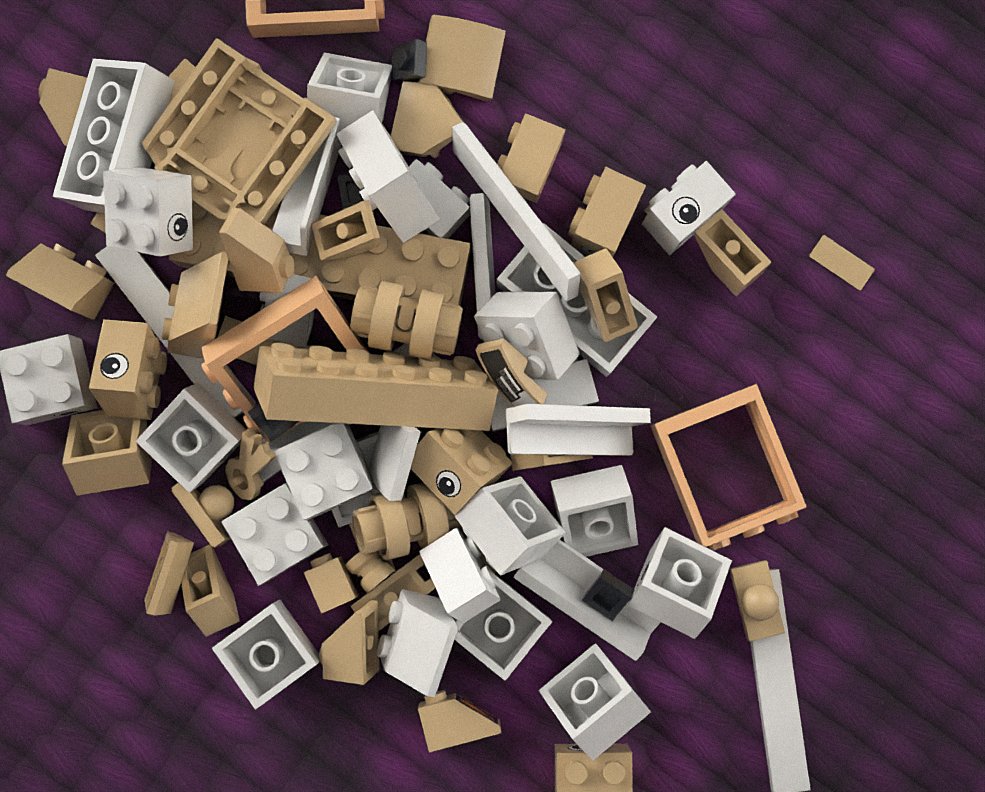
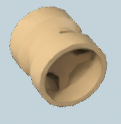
M360 551L344 565L351 574L363 577L360 585L366 593H369L395 571L389 561L381 559L379 551L362 554Z

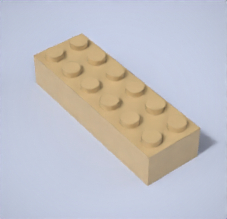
M274 343L271 347H259L254 391L267 420L490 431L498 394V388L477 365L475 360L469 357L456 356L454 360H447L433 355L432 359L428 360L419 357H406L404 354L395 351H386L383 355L369 354L365 350L356 348L348 349L347 352H335L324 346H311L309 350L295 349L293 346L285 343Z

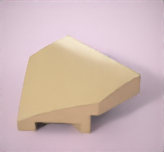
M403 81L391 138L401 155L426 157L430 154L436 158L440 155V150L452 141V127L462 122L465 124V122L462 121L452 106L450 99L438 86Z

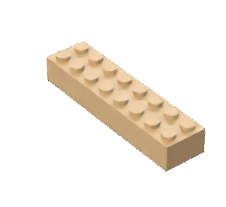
M192 201L193 250L170 254L169 260L179 267L189 269L220 252H226L219 234L224 222ZM279 206L265 224L270 230H273L280 209ZM319 215L318 221L328 216ZM376 225L380 237L378 247L353 257L321 260L314 235L307 256L289 253L293 257L295 264L293 274L313 278L317 275L330 296L355 300L358 289L363 285L379 288L381 281L405 285L404 297L419 300L424 289L445 294V303L460 306L471 254V244L420 233L403 243L393 228ZM228 260L226 276L234 277L231 265Z

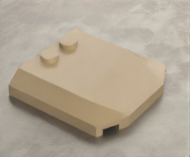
M216 38L142 144L153 160L156 170L191 175L192 201L222 222L226 221L232 208H240L265 225L338 121L334 116L306 97L303 99L252 65L246 57Z

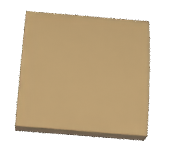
M432 15L426 39L425 78L418 80V83L436 85L443 93L449 95L457 92L488 102L493 97L506 31L469 20Z

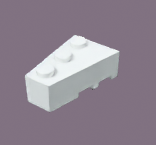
M373 110L337 133L343 146L338 152L350 169L351 177L360 188L364 201H370L372 211L376 208L380 210L403 243L440 220L437 212L424 195L425 193L420 184L416 182L391 136Z

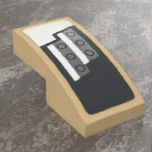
M504 338L478 344L476 353L486 374L498 388L500 394L513 407L524 404H544L548 393L524 373L528 362L527 358Z

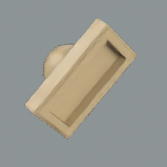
M180 483L172 487L171 491L212 547L222 546L231 539L220 522L227 518L234 508L233 495L226 487L212 485L205 488L201 494L197 489L189 493Z
M762 560L729 568L747 641L751 642L784 634L785 630L779 610V597L774 590L768 562Z

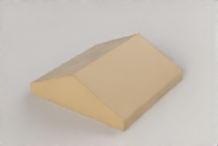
M167 531L144 600L146 613L150 615L171 614L194 542L173 532Z

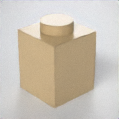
M328 553L311 561L313 569L304 572L321 614L359 596L352 577L344 566L345 561L342 556L333 559L331 553Z

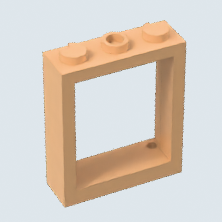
M246 0L247 27L253 38L379 32V19H385L384 0H364L365 9L266 14V0Z
M317 275L202 347L205 363L201 364L206 376L212 383L220 382L225 389L222 392L229 405L234 410L240 408L245 414L243 419L247 427H252L256 434L260 433L263 435V438L268 443L271 441L248 414V411L255 407L256 404L229 371L226 364L316 308L346 350L356 348L365 350L370 354L359 336L354 335L350 330V323ZM304 421L298 422L296 425H294L293 427H291L289 430L293 429L294 427H296L297 425L301 424V423L304 422Z
M757 384L650 425L698 544L704 547L709 546V549L714 551L731 544L730 537L743 533L744 538L756 535L765 530L763 524L776 520L778 524L786 523L799 517L797 514L798 510L806 508ZM745 404L784 501L707 531L668 434Z

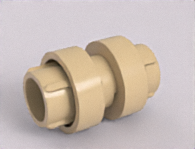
M381 281L379 288L363 285L358 289L351 316L350 330L356 336L368 338V347L392 351L394 342L398 341L410 344L409 356L428 360L432 359L434 352L444 355L454 353L463 310L459 305L445 303V294L423 289L419 300L404 297L405 285Z
M424 482L408 486L407 498H403L401 501H389L382 493L372 494L369 496L368 507L352 512L354 533L362 554L379 551L384 560L408 555L411 542L418 541L423 549L453 529H463L455 518L456 515Z

